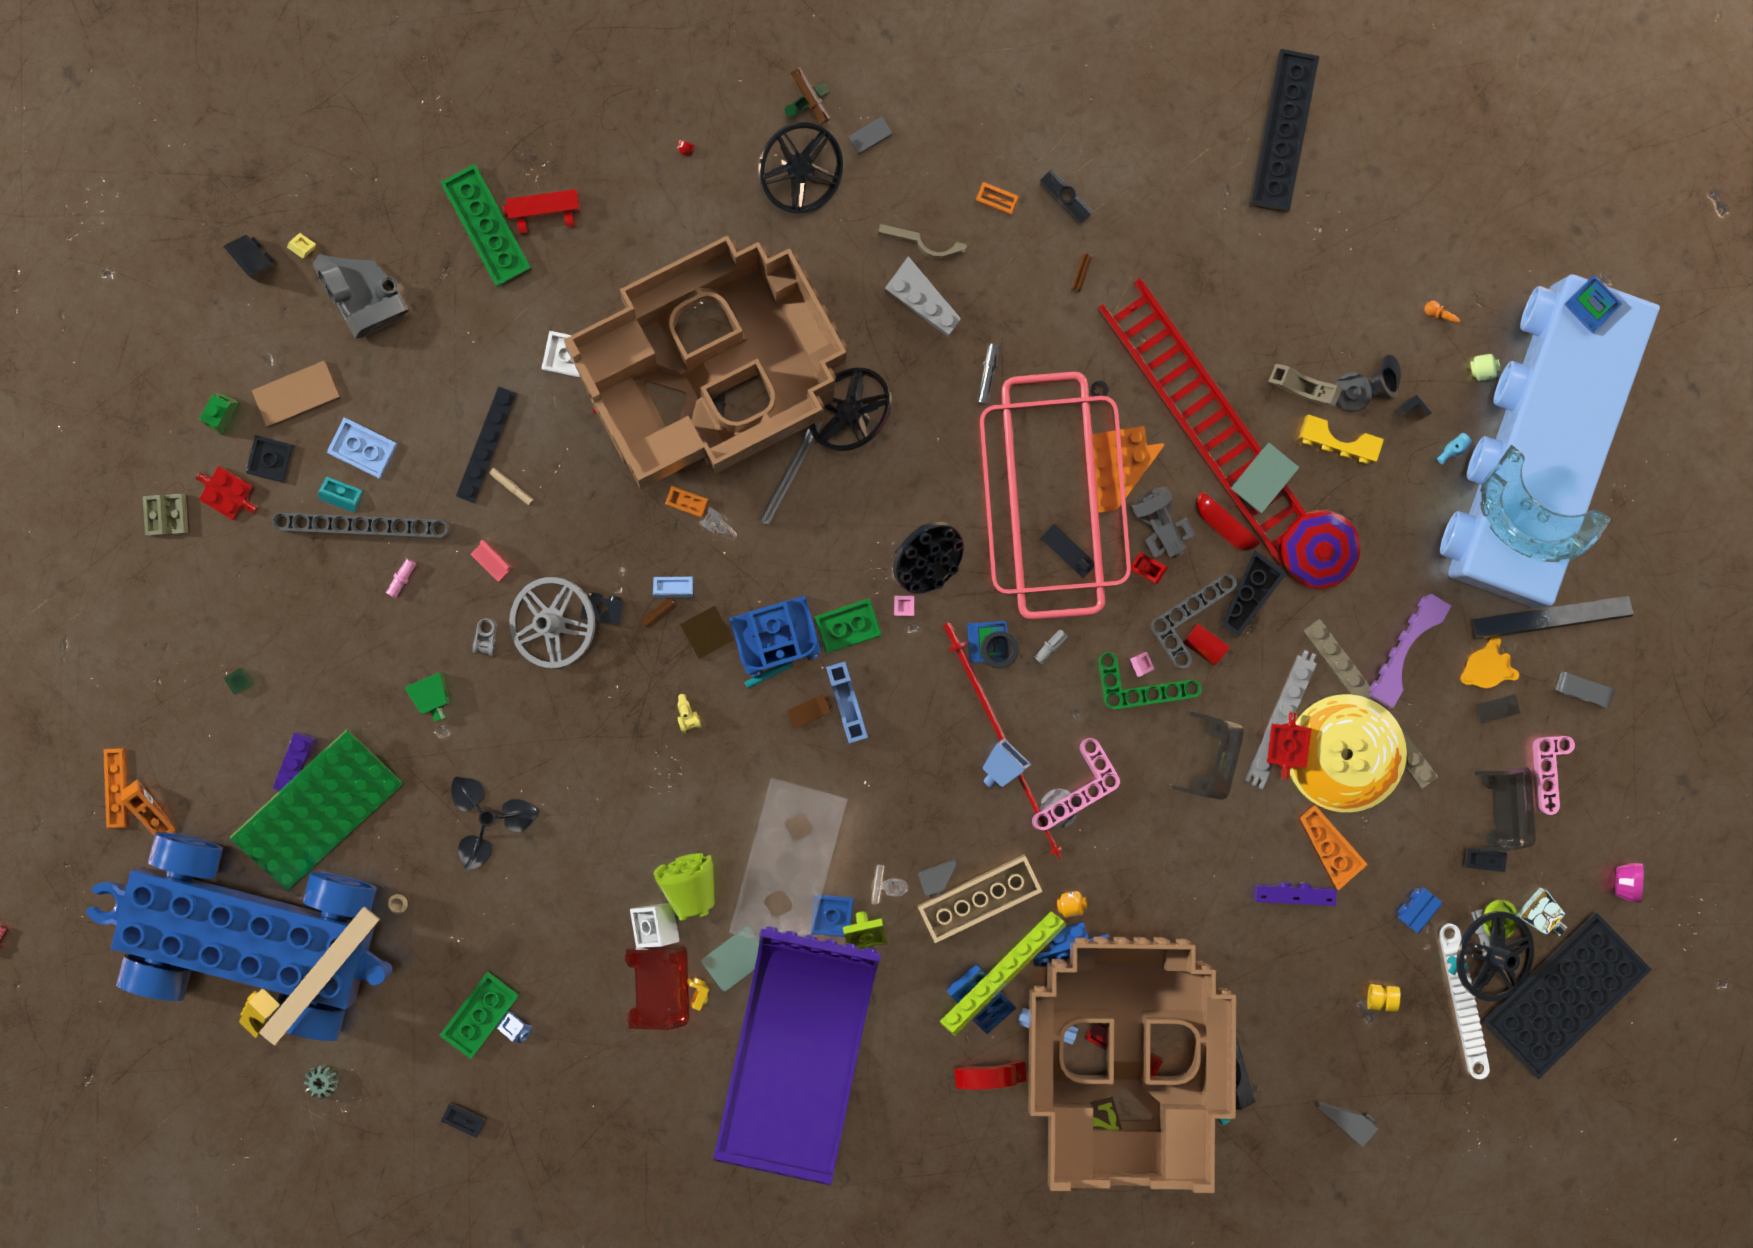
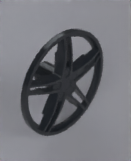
M797 122L787 125L778 130L769 139L761 153L758 176L762 191L773 205L783 211L798 214L813 211L824 205L837 190L843 173V155L837 140L825 128L810 122ZM800 128L818 131L819 134L816 138L812 139L801 153L787 135V132ZM782 135L785 136L788 144L790 145L794 153L789 152L784 140L781 137ZM778 140L784 154L781 161L782 166L765 173L767 155L773 144ZM827 141L830 142L835 153V174L813 164ZM817 170L833 177V181L813 176V174ZM786 172V175L780 176L769 181L765 180L767 178ZM807 178L830 184V187L823 196L815 202L803 206ZM791 179L792 206L778 201L771 194L767 185ZM798 183H801V186H800V194H799L800 201H799V206L797 207V205H798Z
M850 368L836 373L835 382L852 376L846 399L841 400L833 397V402L838 403L836 407L831 404L824 406L826 409L836 413V415L824 426L820 433H818L815 423L808 426L813 438L826 449L839 452L854 450L871 441L884 427L892 405L890 388L878 373L867 368ZM864 376H869L878 381L885 394L861 399L864 388ZM885 405L880 422L867 435L866 426L870 420L867 413L878 410L879 407ZM846 425L850 426L858 442L848 445H834L827 442ZM857 430L861 431L863 439L859 437Z
M1493 911L1477 918L1465 931L1457 951V973L1466 991L1480 1000L1489 1002L1500 1001L1511 996L1530 973L1534 959L1532 934L1521 918L1509 912ZM1504 918L1516 922L1526 937L1505 944L1506 928L1504 927ZM1492 920L1490 947L1470 943L1469 941L1475 931L1487 921ZM1471 946L1483 949L1484 952L1483 955H1479L1466 950V948ZM1528 948L1527 963L1521 977L1517 981L1514 971L1520 965L1519 954ZM1465 953L1485 961L1472 984L1468 981L1465 972ZM1503 970H1505V972H1506L1507 976L1509 977L1510 981L1512 982L1513 986H1511V984L1509 983V980H1508V978L1506 977V975L1504 974ZM1496 972H1498L1509 988L1507 991L1497 995L1480 993L1484 986L1488 985Z

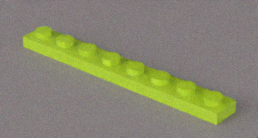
M1050 912L940 1020L942 1026L956 1036L1066 927L1065 922L1053 912Z

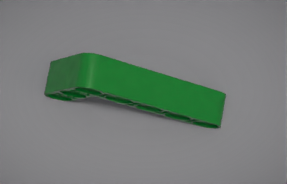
M1106 652L1101 654L1098 659L1104 703L1110 709L1195 698L1202 691L1201 684L1196 680L1122 690L1117 657L1113 653ZM1107 655L1113 659L1110 667H1106L1103 664V658ZM1109 675H1113L1116 679L1115 685L1111 687L1106 684V678ZM1190 683H1194L1197 687L1194 694H1189L1187 691V686ZM1170 686H1174L1177 689L1175 697H1170L1167 693ZM1151 689H1155L1158 693L1155 700L1148 698V692ZM1131 692L1138 694V700L1135 703H1131L1128 700V695ZM1111 695H1117L1119 698V702L1115 706L1109 704V697Z

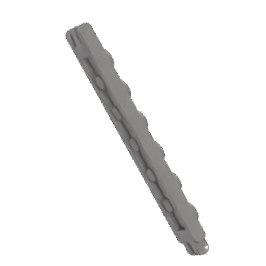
M1304 650L1302 656L1298 655L1244 779V782L1248 783L1250 778L1254 777L1251 783L1252 786H1256L1258 780H1261L1259 789L1264 788L1273 767V763H1267L1271 723H1288L1289 712H1293V720V714L1297 711L1317 663L1313 662L1316 654L1311 653L1310 658L1306 659L1309 653L1308 650Z

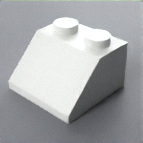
M670 903L630 909L636 948L660 947L679 942L675 912Z

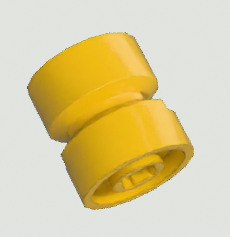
M1370 984L1367 997L1368 1009L1380 1011L1384 1008L1386 1012L1397 1013L1400 1005V988L1387 986L1384 989L1382 985Z

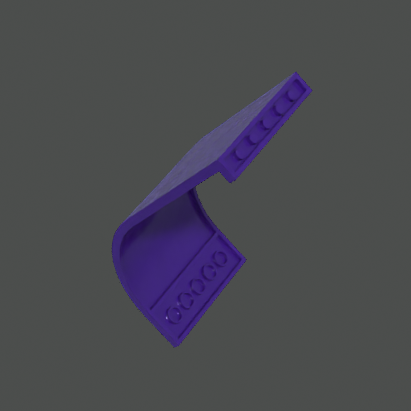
M774 927L761 928L749 999L713 1161L831 1186L865 1018L881 954L872 948L862 950L857 949V946L853 944H845L843 946L838 945L837 941L826 939L824 942L817 940V937L811 935L801 937L797 936L798 933L792 931L782 933L777 932L778 929Z

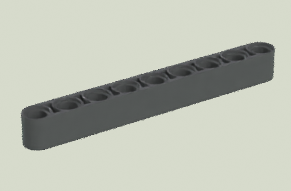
M277 513L272 519L274 528L288 532L446 538L451 533L449 523L435 519ZM282 517L287 519L285 527L279 525V520ZM301 518L307 520V525L304 528L299 526ZM324 518L327 525L324 529H320L318 523ZM344 519L347 525L345 529L340 530L338 523ZM361 520L366 522V528L363 531L358 529V523ZM384 521L386 528L380 532L377 529V525L379 522ZM400 522H404L406 525L402 533H399L397 530V525ZM424 523L425 531L419 534L416 529L417 525ZM439 524H443L445 532L439 535L436 532V528Z

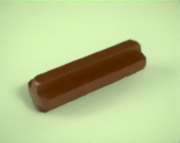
M1083 253L1071 285V289L1080 292L1092 260L1090 254Z
M672 598L664 600L641 619L644 626L650 628L676 607V602Z

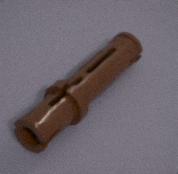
M798 67L790 74L808 102L809 110L813 111L820 125L826 123L831 117L822 104L823 100L818 98L802 68Z

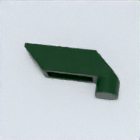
M823 82L813 87L819 99H822L830 92ZM802 95L791 105L785 107V115L788 118H795L809 109V104L805 97Z

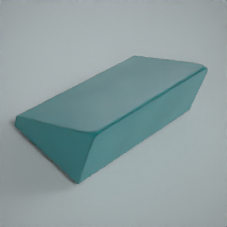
M326 476L318 491V499L355 512L363 490Z

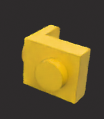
M688 978L687 983L689 986L696 988L690 1005L693 1009L700 1011L702 1006L704 1007L708 1001L707 994L709 988L705 985L706 982L699 978H694V980Z

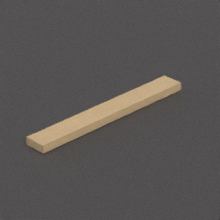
M363 907L259 1033L275 1046L380 919L366 907Z

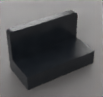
M1418 395L1409 398L1394 410L1398 417L1408 413L1411 409L1415 411L1420 419L1432 414Z

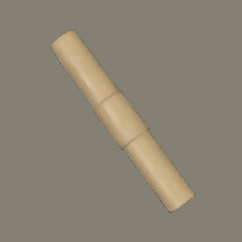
M493 468L489 472L492 477L528 506L533 502L530 496L498 470Z

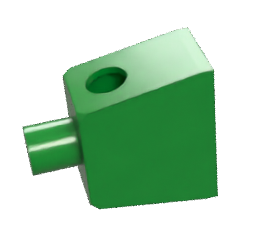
M223 393L213 394L199 419L204 426L222 435L240 402Z
M443 673L434 674L404 687L421 714L431 712L434 722L446 718L442 707L450 704Z

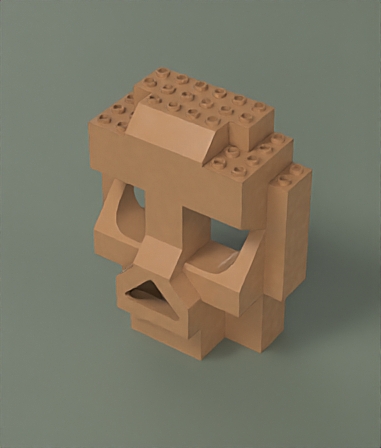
M727 235L621 288L620 294L625 309L564 339L566 350L585 384L588 397L624 464L627 463L640 489L702 458L706 466L710 464L714 474L822 420V412H824L822 407L833 402L835 394L834 384L836 382L834 379L836 376L833 369L846 363L848 347L843 339L840 340L837 336L838 329L834 322L830 323L827 317L829 315L827 308L824 304L820 305L818 301L820 297L817 290L809 285L808 281H810L807 272L801 270L799 266L801 264L796 253L792 254L790 248L769 258L766 247H761L759 242L739 251L734 240L731 241ZM701 298L710 300L724 312L734 331L687 354L675 332L676 324L684 312ZM758 375L771 400L768 407L762 412L739 422L723 418L712 400L722 392ZM650 382L686 393L687 397L679 421L666 427L645 388V383Z
M1077 937L1075 941H1070V963L1065 962L1064 959H1052V962H1047V987L1034 986V989H1030L1028 1111L1030 1116H1048V1186L1050 1191H1071V1188L1110 1189V1185L1149 1186L1151 1189L1192 1190L1194 1193H1215V1119H1235L1236 995L1231 990H1228V988H1216V970L1211 968V965L1206 964V962L1196 961V945L1190 943V940L1176 939V943H1171L1170 940L1163 937H1154V941H1150L1146 937H1134V941H1129L1126 937H1114V941L1106 937H1094V940ZM1078 1023H1106V1064L1104 1075H1078L1071 1073L1065 1068L1063 1060L1064 1035L1069 1027ZM1150 1024H1180L1192 1030L1196 1038L1193 1063L1186 1072L1176 1076H1150ZM1125 1087L1153 1115L1151 1121H1120L1122 1129H1093V1107L1090 1103L1114 1096L1121 1088Z

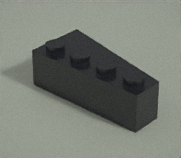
M1254 550L1222 627L1238 639L1287 573Z

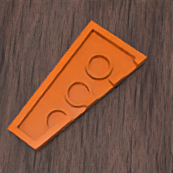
M1313 805L1300 817L1334 886L1339 891L1368 864L1316 805Z

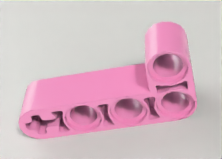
M1568 736L1539 737L1533 742L1537 807L1544 814H1556L1560 808L1556 755L1569 754L1574 750V740ZM1562 740L1567 741V748L1565 750L1560 748ZM1546 741L1548 748L1543 752L1540 749V744ZM1544 761L1549 763L1547 771L1542 770V763ZM1548 780L1551 787L1548 791H1545L1543 784ZM1552 803L1551 807L1545 808V804Z

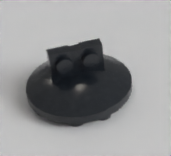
M932 522L921 525L912 532L895 551L893 571L898 584L906 591L915 594L942 588L944 583L958 572V566L963 557L964 542L959 531L948 523Z

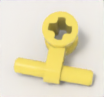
M680 694L677 706L680 713L678 722L682 733L685 734L688 730L694 728H702L697 711L692 712L686 696Z

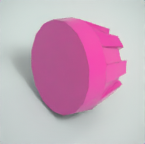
M1631 863L1617 867L1615 878L1616 896L1630 902L1641 903L1644 878L1643 863Z

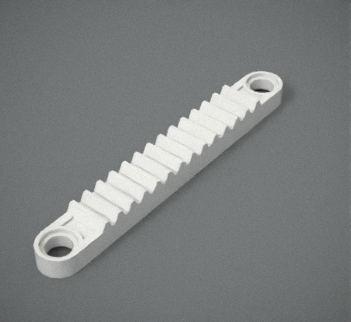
M1446 923L1439 929V939L1469 1074L1474 1078L1484 1079L1488 1076L1490 1069L1475 997L1463 987L1458 973L1453 975L1448 972L1451 964L1447 960L1450 955L1457 958V951L1462 938L1460 930L1456 925ZM1447 928H1452L1455 932L1451 939H1447L1444 936ZM1465 955L1464 962H1465L1466 964H1468L1467 961H1466L1467 958H1466V955ZM1467 966L1465 972H1466V976H1467V978H1468V981H1469L1470 984H1471L1472 981H1471L1470 972H1469L1468 966ZM1478 1063L1484 1066L1481 1074L1474 1073V1066Z

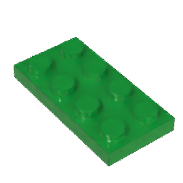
M488 971L439 1036L472 1059L518 998L519 994Z

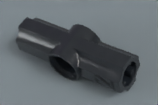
M1053 169L1040 180L1058 200L1059 204L1064 206L1080 223L1093 213V210L1076 194L1074 188L1069 186ZM1069 192L1072 195V199L1066 201L1062 198L1061 194Z

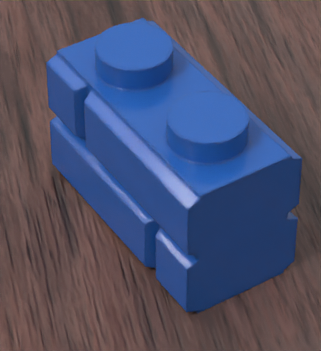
M1423 887L1420 889L1416 888L1410 895L1412 899L1407 905L1403 904L1400 907L1397 917L1418 934L1443 904L1442 901Z

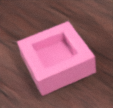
M894 596V616H914V596Z
M1147 651L1130 659L1137 677L1155 670Z

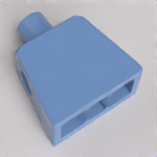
M1004 738L996 744L983 766V770L988 774L984 779V783L991 788L996 783L1003 787L1032 764Z

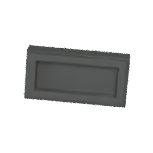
M880 117L848 136L859 155L891 136L892 132L883 117Z

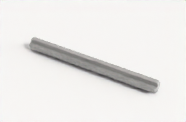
M821 421L815 423L818 433L823 425ZM809 428L759 519L765 525H769L815 440Z

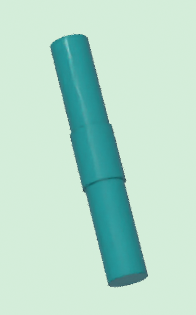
M790 661L771 668L761 675L745 681V685L749 689L794 667L793 663Z

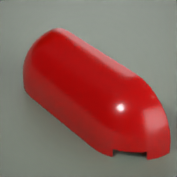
M1203 492L1199 493L1196 499L1197 514L1231 546L1238 550L1247 551L1256 548L1260 544L1259 540L1216 501Z

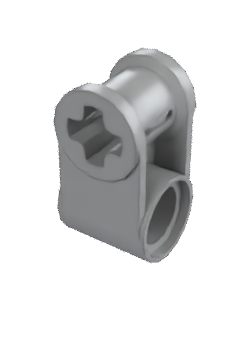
M485 618L478 622L473 643V654L484 653L493 657L497 633V623L495 620ZM484 622H489L492 626L489 633L483 630Z

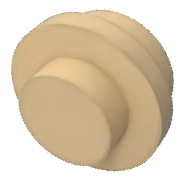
M395 894L388 900V908L394 914H401L408 907L406 897L401 894Z

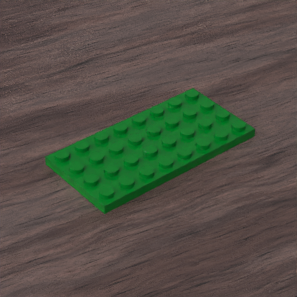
M346 729L230 836V840L281 887L288 891L402 786L403 782Z

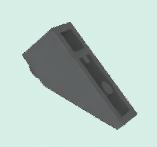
M1318 1101L1315 1104L1362 1147L1378 1130L1374 1125L1376 1121L1368 1114L1364 1116L1360 1112Z

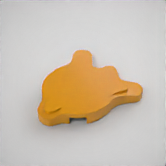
M1500 637L1490 638L1483 649L1475 651L1468 657L1465 670L1460 677L1463 684L1491 688L1503 680H1517L1519 678V672L1510 666V655L1508 653L1499 654Z

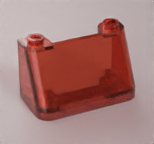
M684 947L626 949L625 962L629 968H635L636 1007L631 1008L627 1014L628 1029L672 1030L687 1025L689 1021V990L686 949Z

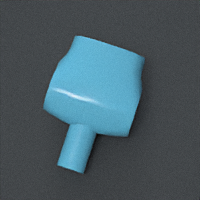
M1461 433L1448 443L1444 452L1437 458L1438 462L1443 464L1450 457H1456L1464 453L1472 443L1470 437L1465 433Z

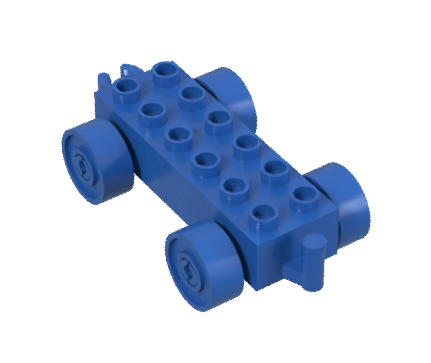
M156 832L148 863L168 872L141 867L130 871L126 887L110 881L94 885L92 887L93 893L99 895L110 894L115 898L116 904L110 912L102 911L98 906H92L87 908L86 914L92 921L99 924L116 925L110 949L128 953L123 956L116 986L124 991L158 1000L182 1001L185 998L191 971L194 970L279 992L277 1002L280 1004V1008L352 920H349L348 917L355 918L363 907L370 911L372 910L377 887L342 875L310 872L303 903L322 911L318 912L194 880V877L216 878L223 847L190 836ZM374 928L286 1033L320 1041L338 1040L345 1010L355 1003L360 981L368 980L371 985H379L392 974V966L389 962L380 960L368 951Z

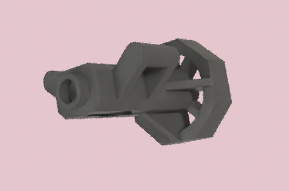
M1164 486L1138 497L1130 504V507L1136 517L1151 525L1155 531L1145 540L1154 558L1161 555L1164 551L1168 557L1176 558L1184 553L1183 550L1186 549L1183 541L1194 537L1196 534L1187 517L1172 521L1170 512L1171 500L1173 498L1168 488ZM1182 525L1186 534L1180 535L1176 527ZM1156 538L1159 539L1162 545L1159 548L1154 541Z

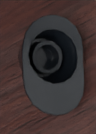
M1391 354L1386 355L1382 361L1381 369L1372 376L1373 395L1376 397L1389 396L1397 398L1401 369L1395 356Z

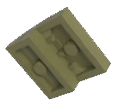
M186 494L143 496L145 536L188 533Z

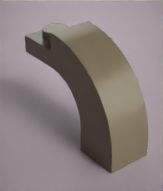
M1275 364L1268 381L1288 393L1324 406L1325 404L1335 406L1342 390L1338 385L1315 380L1289 366Z

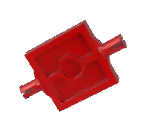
M218 466L210 478L201 472L197 474L196 480L205 484L204 491L199 500L231 520H235L239 511L243 508L252 514L257 510V506L248 502L249 494L254 486L230 471Z
M1289 712L1288 723H1271L1267 763L1278 764L1282 767L1281 779H1285L1286 772V779L1289 780L1290 768H1307L1312 728L1301 727L1296 724L1297 712H1294L1293 720V712Z

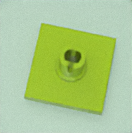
M866 912L855 914L857 924L843 927L846 943L856 945L857 949L888 944L882 919L868 921Z

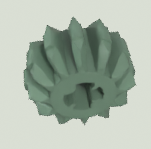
M319 1065L318 1069L313 1067L310 1069L311 1073L305 1075L308 1080L304 1081L303 1084L309 1085V1088L305 1091L307 1093L312 1091V1098L318 1094V1098L322 1100L324 1095L330 1097L331 1092L336 1091L337 1088L334 1084H337L338 1080L332 1078L336 1075V1072L330 1074V1067L324 1070L323 1065ZM320 1078L321 1081L325 1083L322 1086L321 1083H317V1080H319Z

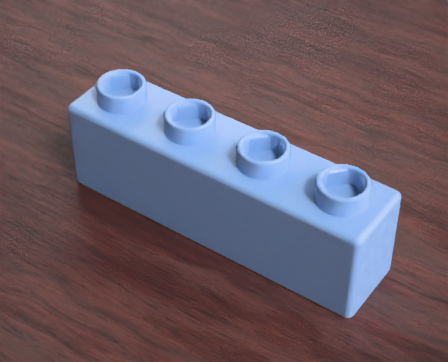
M1573 274L1554 283L1550 289L1537 286L1526 304L1520 328L1522 331L1533 334L1523 364L1510 361L1499 379L1494 395V404L1506 409L1496 439L1483 436L1478 442L1467 470V479L1479 484L1470 512L1467 514L1456 511L1446 527L1440 546V553L1452 559L1448 570L1450 578L1533 608L1552 607L1555 603L1660 306L1655 303L1607 287L1622 305L1597 330L1591 333L1564 305L1588 281V279Z

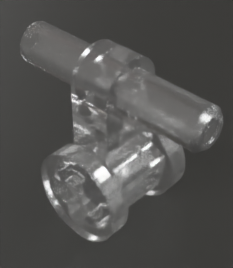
M709 507L708 514L703 521L700 520L699 524L712 533L716 530L724 536L735 539L737 532L732 530V527L723 521L724 516Z
M877 864L875 877L871 884V888H873L871 903L879 904L881 889L885 890L889 896H903L907 892V883L903 879L895 878L882 881L884 866Z

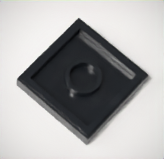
M255 435L245 473L285 483L295 445Z

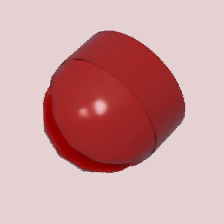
M679 140L678 151L682 155H689L693 151L694 144Z

